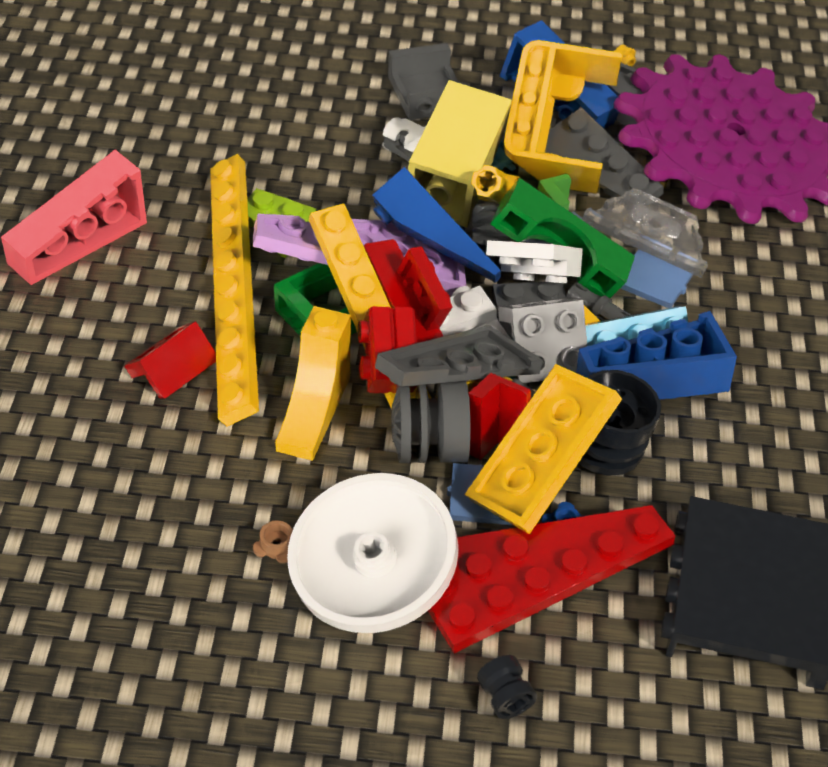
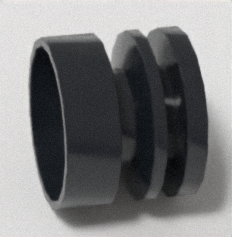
M602 370L589 375L588 379L615 390L622 400L578 464L591 472L606 476L623 475L634 470L641 462L648 447L649 438L652 436L659 421L661 403L656 391L646 381L636 375L620 370Z

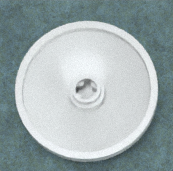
M373 473L360 475L330 487L314 499L304 510L294 526L290 537L287 555L288 569L292 583L302 602L323 622L350 632H383L401 627L419 618L441 598L448 588L457 566L458 539L447 507L431 489L422 483L396 474Z

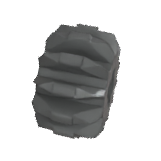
M495 202L476 204L473 209V241L485 254L487 251V240L508 242L507 235L490 225L499 206ZM487 255L492 261L499 260L498 256Z

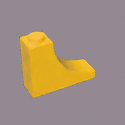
M313 306L301 331L297 374L289 407L275 441L277 452L311 461L314 460L350 379V314Z

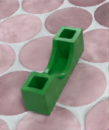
M521 178L515 182L501 199L490 225L516 242L540 239L555 245L583 249L580 277H577V282L601 297L605 295L611 298L627 282L635 255Z

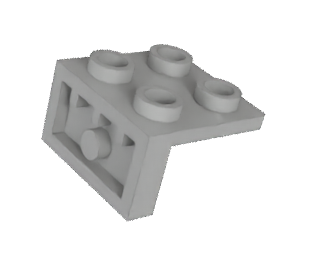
M562 298L498 306L499 321L511 323L512 340L543 360L540 374L516 376V379L522 383L544 381L555 364L576 373L579 349L587 347L583 300Z

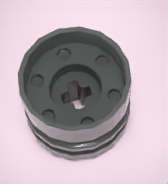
M466 381L438 383L435 398H428L426 385H416V396L410 399L409 386L401 387L397 385L391 408L392 440L397 450L400 464L410 463L411 445H417L419 463H426L429 445H436L438 457L442 463L468 462L470 451V404Z

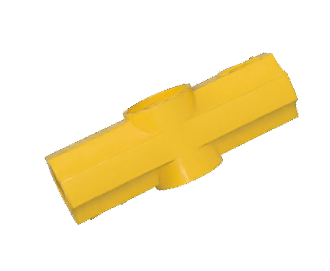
M484 165L479 171L473 172L471 185L475 187L479 200L500 204L501 199L520 177L506 174L496 167Z

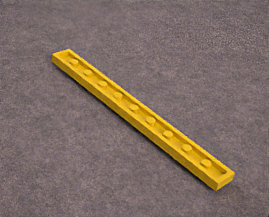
M239 154L221 160L210 168L218 419L226 427L259 412L245 161Z

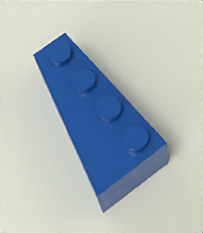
M542 20L516 32L500 77L506 81L512 79L516 82L522 50L529 42L542 40L561 44L565 43ZM585 81L583 92L577 99L572 101L555 99L554 109L559 112V118L564 120L582 107L605 129L614 124L619 114V111L614 107V101L618 96L605 84Z
M711 311L699 314L698 320L689 323L684 318L673 321L670 328L655 332L652 328L639 331L638 337L627 340L623 337H618L580 348L576 373L586 378L602 370H620L632 373L646 381L656 391L659 400L729 392L737 356Z

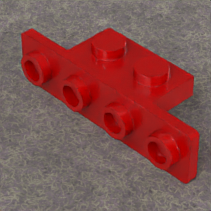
M394 239L366 243L364 245L365 251L390 307H413L415 309L417 343L444 337L440 327L453 306L449 294L443 289L435 273V267L428 259L423 247L409 248L406 255L403 256Z

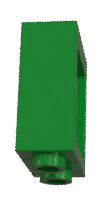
M317 263L274 284L275 311L300 337L301 331L313 308L309 301L338 287L329 266ZM347 307L337 311L349 314ZM351 318V335H352V334L356 333L357 330H356V327H355V325H354V323H353V321H352V318Z

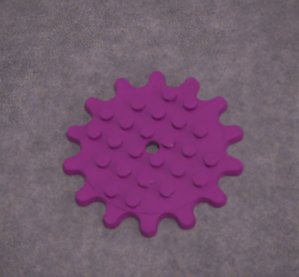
M672 54L666 59L663 66L668 74H659L644 67L637 68L631 75L630 81L643 94L623 92L614 101V107L617 111L629 115L637 121V124L626 125L619 132V141L625 146L643 148L652 154L653 159L644 168V174L651 180L678 179L685 183L688 187L687 202L694 208L706 209L713 201L723 200L735 208L737 216L745 223H758L762 217V208L765 207L778 209L789 220L802 223L808 217V206L803 199L813 198L828 205V123L813 117L815 97L807 92L797 94L785 93L776 87L775 74L768 68H760L755 74L747 75L733 69L728 58L720 54L714 55L707 62V67L694 66L683 56Z

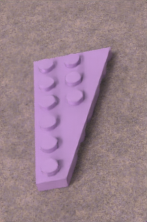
M257 215L254 224L253 247L261 248L270 253L277 252L297 257L303 261H314L328 265L310 222H305L300 216ZM352 219L363 246L366 243L394 239L403 256L406 255L409 248L422 246L428 259L435 267V273L443 289L449 295H452L459 287L466 286L464 265L401 232L392 222L386 225L381 220Z

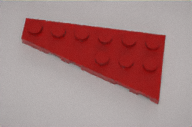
M650 505L540 523L535 525L530 534L516 527L457 537L458 560L453 578L444 594L428 612L455 654L674 545L676 535L655 508Z

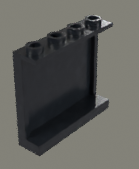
M690 496L686 512L678 511L674 534L681 536L680 544L674 543L670 568L677 569L676 578H669L665 602L672 603V611H665L661 628V637L668 639L666 656L673 657L676 644L680 643L806 670V686L824 690L828 682V524Z

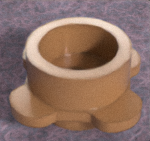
M271 521L264 524L260 530V540L253 544L254 554L258 557L268 556L276 559L279 563H287L288 545L293 528L283 521Z

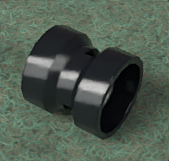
M503 655L491 660L477 674V679L482 689L486 693H491V706L500 719H509L522 714L537 700V694L530 682L523 680L521 677L523 669L514 655Z

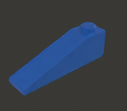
M405 167L372 195L376 205L373 211L384 224L388 225L392 222L401 232L495 283L501 278V270Z

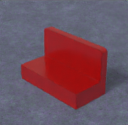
M194 321L178 327L125 364L124 367L131 378L145 375L158 397L164 399L215 363L216 352L197 322Z
M493 373L487 375L468 393L470 404L469 455L479 460L497 443H501L531 400V390Z

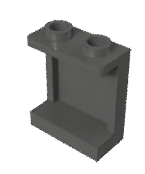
M448 43L389 51L388 78L408 120L431 117L448 81L451 80L459 83L450 66L451 49Z

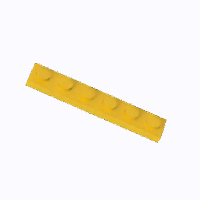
M345 203L312 212L308 220L358 332L359 320H364L368 308L372 306L390 307V304ZM416 388L414 392L410 393V399L415 398ZM384 393L390 408H392L396 393Z

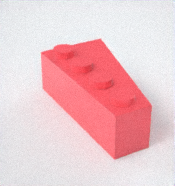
M117 150L112 151L1 237L7 264L30 285H33L146 224L147 218L141 170Z

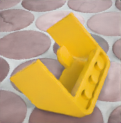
M535 40L526 44L521 54L504 137V152L506 156L538 181L568 174L571 178L570 190L597 194L603 163L561 157L556 154L545 153L555 99L562 101L577 99L583 92L585 81L617 86L622 53Z

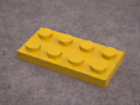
M555 364L464 495L475 504L530 534L622 398L615 390Z

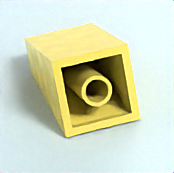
M449 80L409 160L408 171L458 225L467 228L473 214V209L478 201L477 191L471 185L473 172L479 171L484 165H492L508 123L512 99Z

